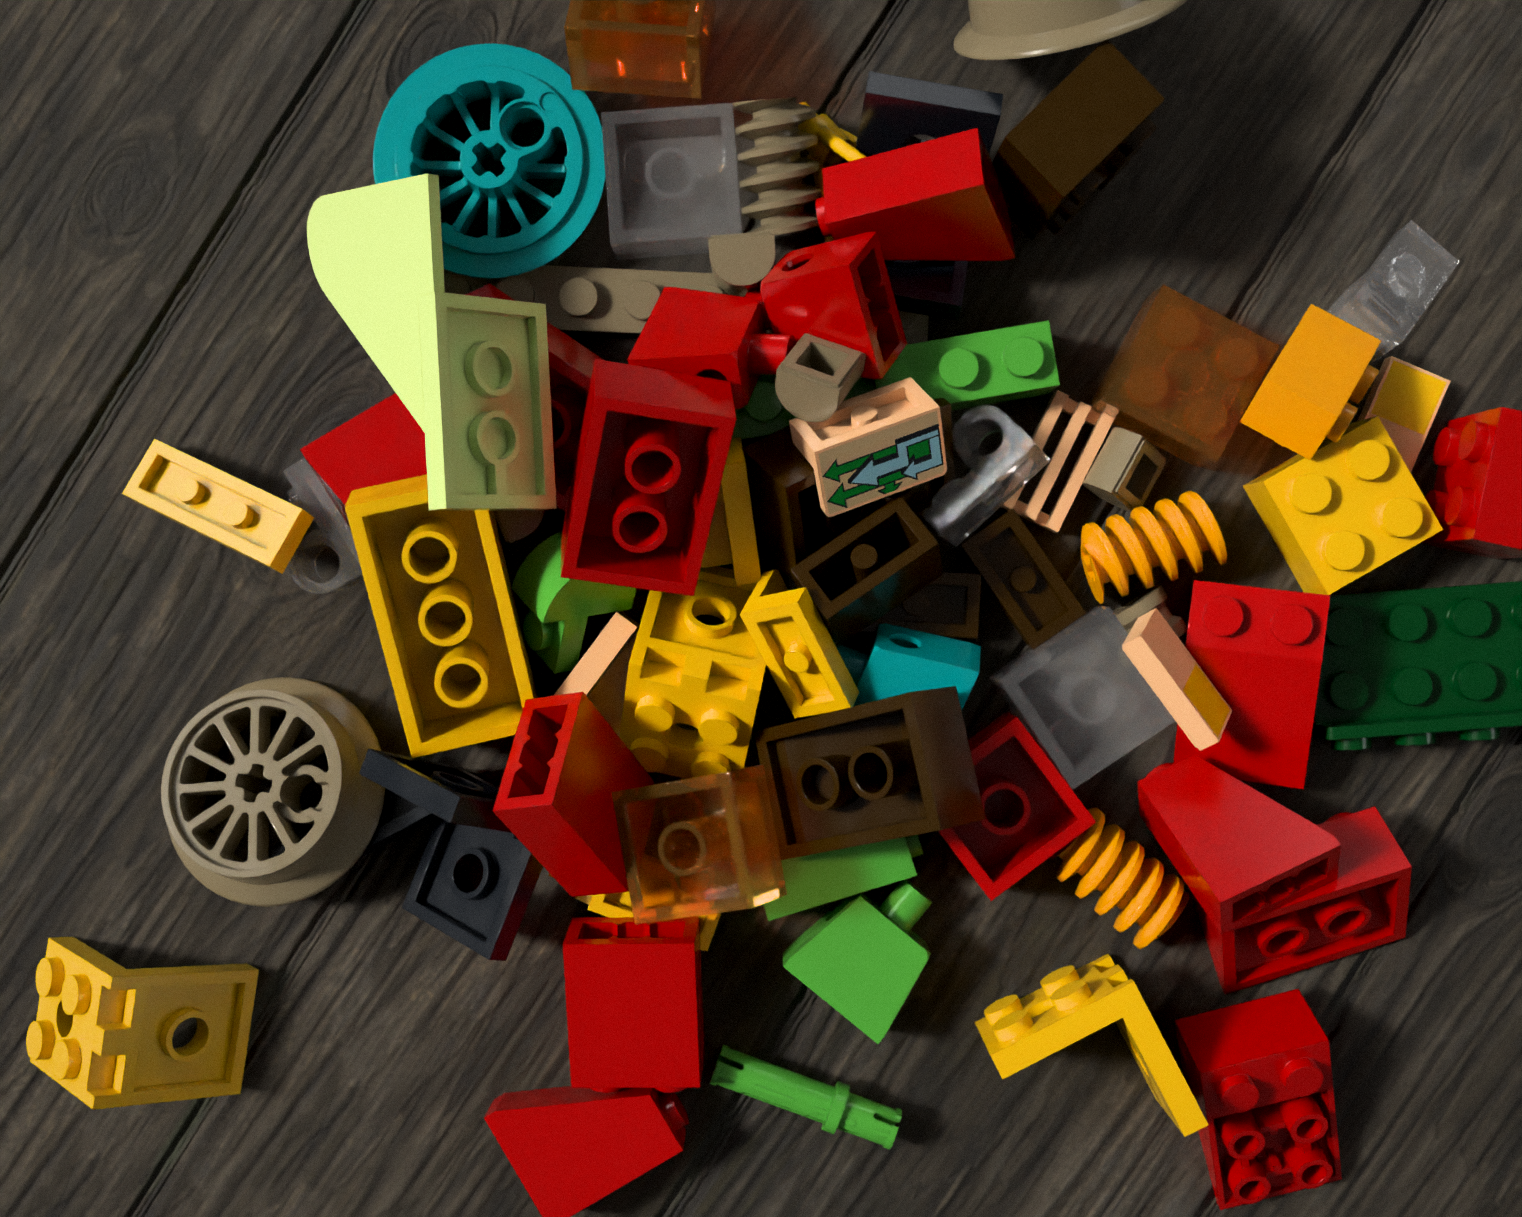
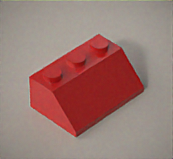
M1375 806L1355 813H1339L1330 817L1324 823L1317 824L1333 834L1341 844L1338 879L1222 935H1220L1193 895L1215 970L1225 994L1406 938L1412 866Z

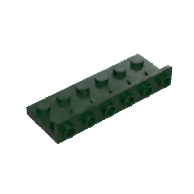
M1522 581L1330 596L1312 736L1331 740L1332 750L1372 748L1371 737L1395 736L1396 745L1436 743L1435 732L1458 731L1459 740H1492L1500 738L1499 727L1522 726Z

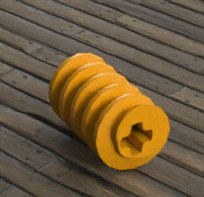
M1191 490L1179 496L1177 506L1167 498L1159 500L1155 503L1153 514L1142 506L1134 508L1130 513L1129 523L1118 514L1111 515L1106 519L1105 533L1094 522H1089L1082 526V565L1091 592L1100 604L1104 603L1105 583L1111 582L1121 597L1129 595L1130 575L1135 574L1143 586L1149 589L1154 586L1153 568L1160 566L1168 579L1174 581L1178 579V560L1185 559L1195 574L1203 571V552L1209 551L1219 566L1224 565L1227 561L1225 540L1214 514L1206 502L1196 492Z
M1096 807L1088 809L1096 823L1048 859L1050 860L1057 856L1062 859L1055 876L1060 882L1065 881L1076 873L1082 876L1075 891V894L1080 899L1096 889L1101 892L1094 911L1100 916L1116 906L1121 909L1113 926L1117 931L1121 933L1137 923L1140 927L1134 937L1133 944L1138 949H1142L1171 928L1186 907L1189 893L1184 891L1183 881L1175 874L1164 875V864L1155 857L1144 859V847L1138 842L1129 841L1124 843L1125 831L1116 824L1104 827L1105 814Z

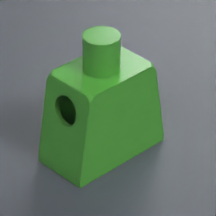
M907 879L901 880L882 904H879L866 892L843 898L783 952V967L869 1038L879 1044L888 1032L930 957L931 952L927 943L911 929L931 906L933 901Z

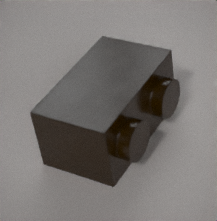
M900 495L790 569L797 589L807 588L836 647L943 575L939 543Z

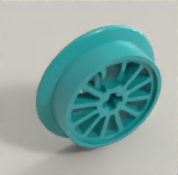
M488 43L463 46L438 55L421 65L407 77L389 100L380 119L374 141L373 174L375 184L427 173L447 177H463L461 180L439 191L440 210L472 193L453 225L446 222L441 223L443 266L448 271L470 277L503 278L532 271L558 257L576 241L591 221L601 199L606 180L607 151L604 132L596 110L585 91L575 79L551 60L538 53L512 45ZM491 98L490 130L480 131L468 110V104ZM506 99H514L513 101L509 102L507 105L504 106V101ZM455 111H459L472 135L465 143L438 128ZM538 120L544 124L543 136L536 144L529 147H521L513 143L512 132L519 122L525 124ZM436 140L459 154L460 161H424L429 142ZM566 143L568 153L565 157V164H542L553 156L558 145ZM490 156L497 162L501 161L505 168L504 172L498 177L490 171L486 172L482 165L485 159ZM565 179L561 193L552 198L526 182V180ZM520 193L549 209L546 215L534 225L530 224L517 200V195ZM488 201V235H483L480 238L467 236L466 233L483 205ZM503 202H508L522 228L517 234L501 238V206Z

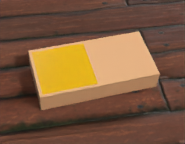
M1396 357L1385 358L1358 421L1378 416L1409 471L1412 472L1451 381Z
M1157 608L1138 617L1122 644V650L1195 748L1201 751L1218 743L1230 718L1232 709Z

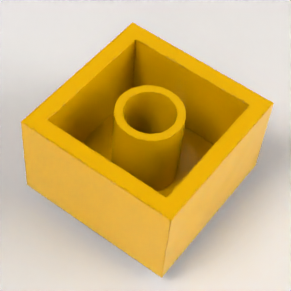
M1378 416L1349 424L1337 443L1325 438L1311 460L1297 454L1243 485L1255 509L1305 593L1330 595L1443 530Z

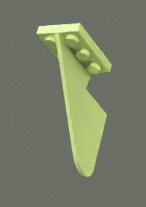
M427 173L319 197L312 205L307 220L308 249L315 276L327 298L425 433L429 510L557 509L546 304L445 293L439 175Z

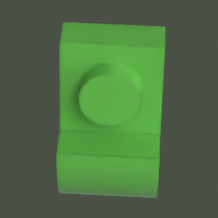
M562 531L544 540L527 556L520 566L512 585V590L529 608V613L526 614L523 622L524 640L554 674L572 671L578 664L588 616L632 609L636 588L562 578Z

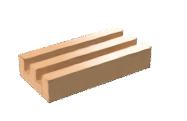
M1059 390L1053 393L998 506L1006 510L1014 508L1018 516L1053 533L1059 532L1115 419L1106 413L1100 414L1092 410L1091 406L1081 401L1078 403L1068 398L1069 395ZM1061 411L1072 417L1029 503L1026 504L1018 500ZM1085 422L1093 426L1048 515L1042 512L1041 509Z

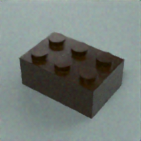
M1104 40L1005 136L992 162L1010 205L1011 220L1031 241L1046 227L1054 235L1062 230L1081 211L1082 206L1095 193L1094 190L1096 188L1100 191L1103 190L1129 164L1128 161L1143 147L1142 144L1158 128L1150 118L1165 98L1109 40Z

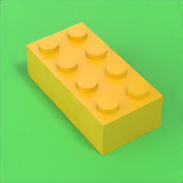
M427 474L352 490L346 502L345 510L411 757L416 758L515 735L525 701L538 698L493 510H429Z

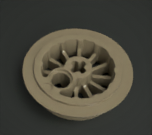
M968 0L970 21L956 35L954 50L961 56L978 60L1020 59L1063 52L1095 44L1141 28L1173 12L1187 0Z
M292 677L269 678L245 684L230 691L198 712L176 738L164 766L161 784L162 809L170 838L178 856L190 873L206 888L217 895L240 904L258 907L281 906L302 901L318 894L339 880L357 862L370 843L377 828L385 798L384 787L359 774L368 749L381 751L378 739L365 716L351 701L332 688L318 682ZM286 715L270 744L271 718H282ZM249 723L250 750L240 734ZM309 725L315 732L314 738L288 755L302 727ZM225 742L235 758L234 764H230L218 757V751ZM325 752L329 769L326 772L316 766L306 764ZM210 766L226 774L224 781L205 783ZM315 781L322 786L321 801L316 808L309 807L303 811L300 805L301 793L306 785ZM262 782H272L269 793H259V787ZM226 794L222 800L204 811L206 796ZM231 815L219 839L216 841L217 835L212 828ZM269 820L285 847V851L282 854L270 859ZM290 821L313 827L300 840ZM249 826L248 859L244 862L242 858L234 855V852Z

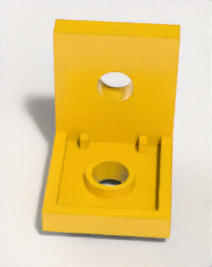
M720 566L700 568L694 596L649 591L629 660L619 738L646 772H658L696 780L705 785H719L739 790L766 663L739 615L757 583L736 586L733 569ZM699 615H712L718 617L724 623L707 625L701 623L695 617ZM676 724H688L698 730H686Z
M48 937L46 957L40 960L36 970V988L40 995L36 1021L30 1024L26 1038L30 1062L92 1110L241 1094L259 970L247 963L126 969L75 937ZM196 1018L197 1030L192 1040L183 1047L173 1048L172 1038L178 1025L186 1019Z
M1109 954L1077 970L1073 965H1069L1051 972L1040 981L1042 988L1019 999L1018 995L1014 994L993 1002L984 1010L985 1017L975 1022L1002 1079L1116 1022L1155 1099L1183 1136L1186 1137L1209 1125L1135 982L1132 979L1128 980L1124 970L1118 964H1114Z

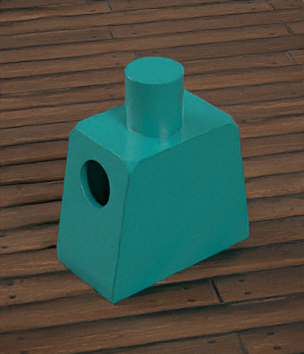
M886 623L877 626L865 654L842 644L837 647L859 691L853 707L909 692L956 686L962 711L980 673L981 646Z

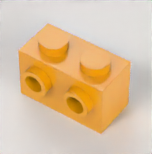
M1310 304L1241 418L1240 423L1311 460L1325 437L1337 443L1352 421L1358 408L1347 403V401L1350 400L1359 404L1376 378L1379 370L1369 365V362L1382 340Z

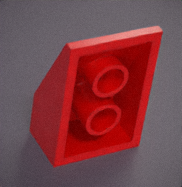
M1194 580L1185 647L1232 709V713L1220 741L1201 751L1195 748L1177 724L1174 764L1195 754L1238 780L1304 789L1331 595Z

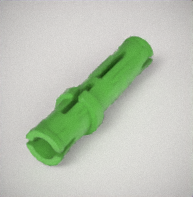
M725 1044L722 1046L710 1080L711 1085L724 1087L822 1123L821 1130L834 1135L838 1129L882 1145L883 1148L888 1150L891 1149L899 1127L895 1126L896 1122L900 1123L902 1118V1109L892 1108L849 1092L850 1085L837 1081L835 1086L736 1051Z

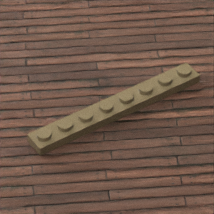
M543 265L532 271L515 276L478 278L457 274L444 269L445 293L465 295L490 283L516 301L546 304L547 322L565 334L639 337L664 287H678L731 295L717 284L713 273ZM899 311L907 345L928 341L929 316ZM773 329L765 330L766 334H774Z

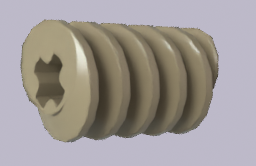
M797 97L733 102L734 110L750 114L753 120L735 128L736 137L753 141L755 147L737 155L738 163L756 168L757 171L756 174L739 181L740 190L757 194L759 200L741 208L742 216L759 220L761 224L760 227L747 233L771 231V234L784 235L806 232L819 226L816 212L804 209V205L820 198L821 189L802 183V178L819 171V162L800 156L801 151L817 144L818 139L815 134L798 130L799 124L816 117V109L797 103Z

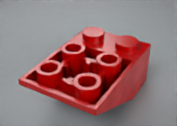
M1299 989L1175 1020L1184 1078L1209 1124L1198 1130L1216 1202L1220 1210L1243 1204H1254L1263 1199L1306 1188H1317L1326 1183L1342 1180L1329 1040Z

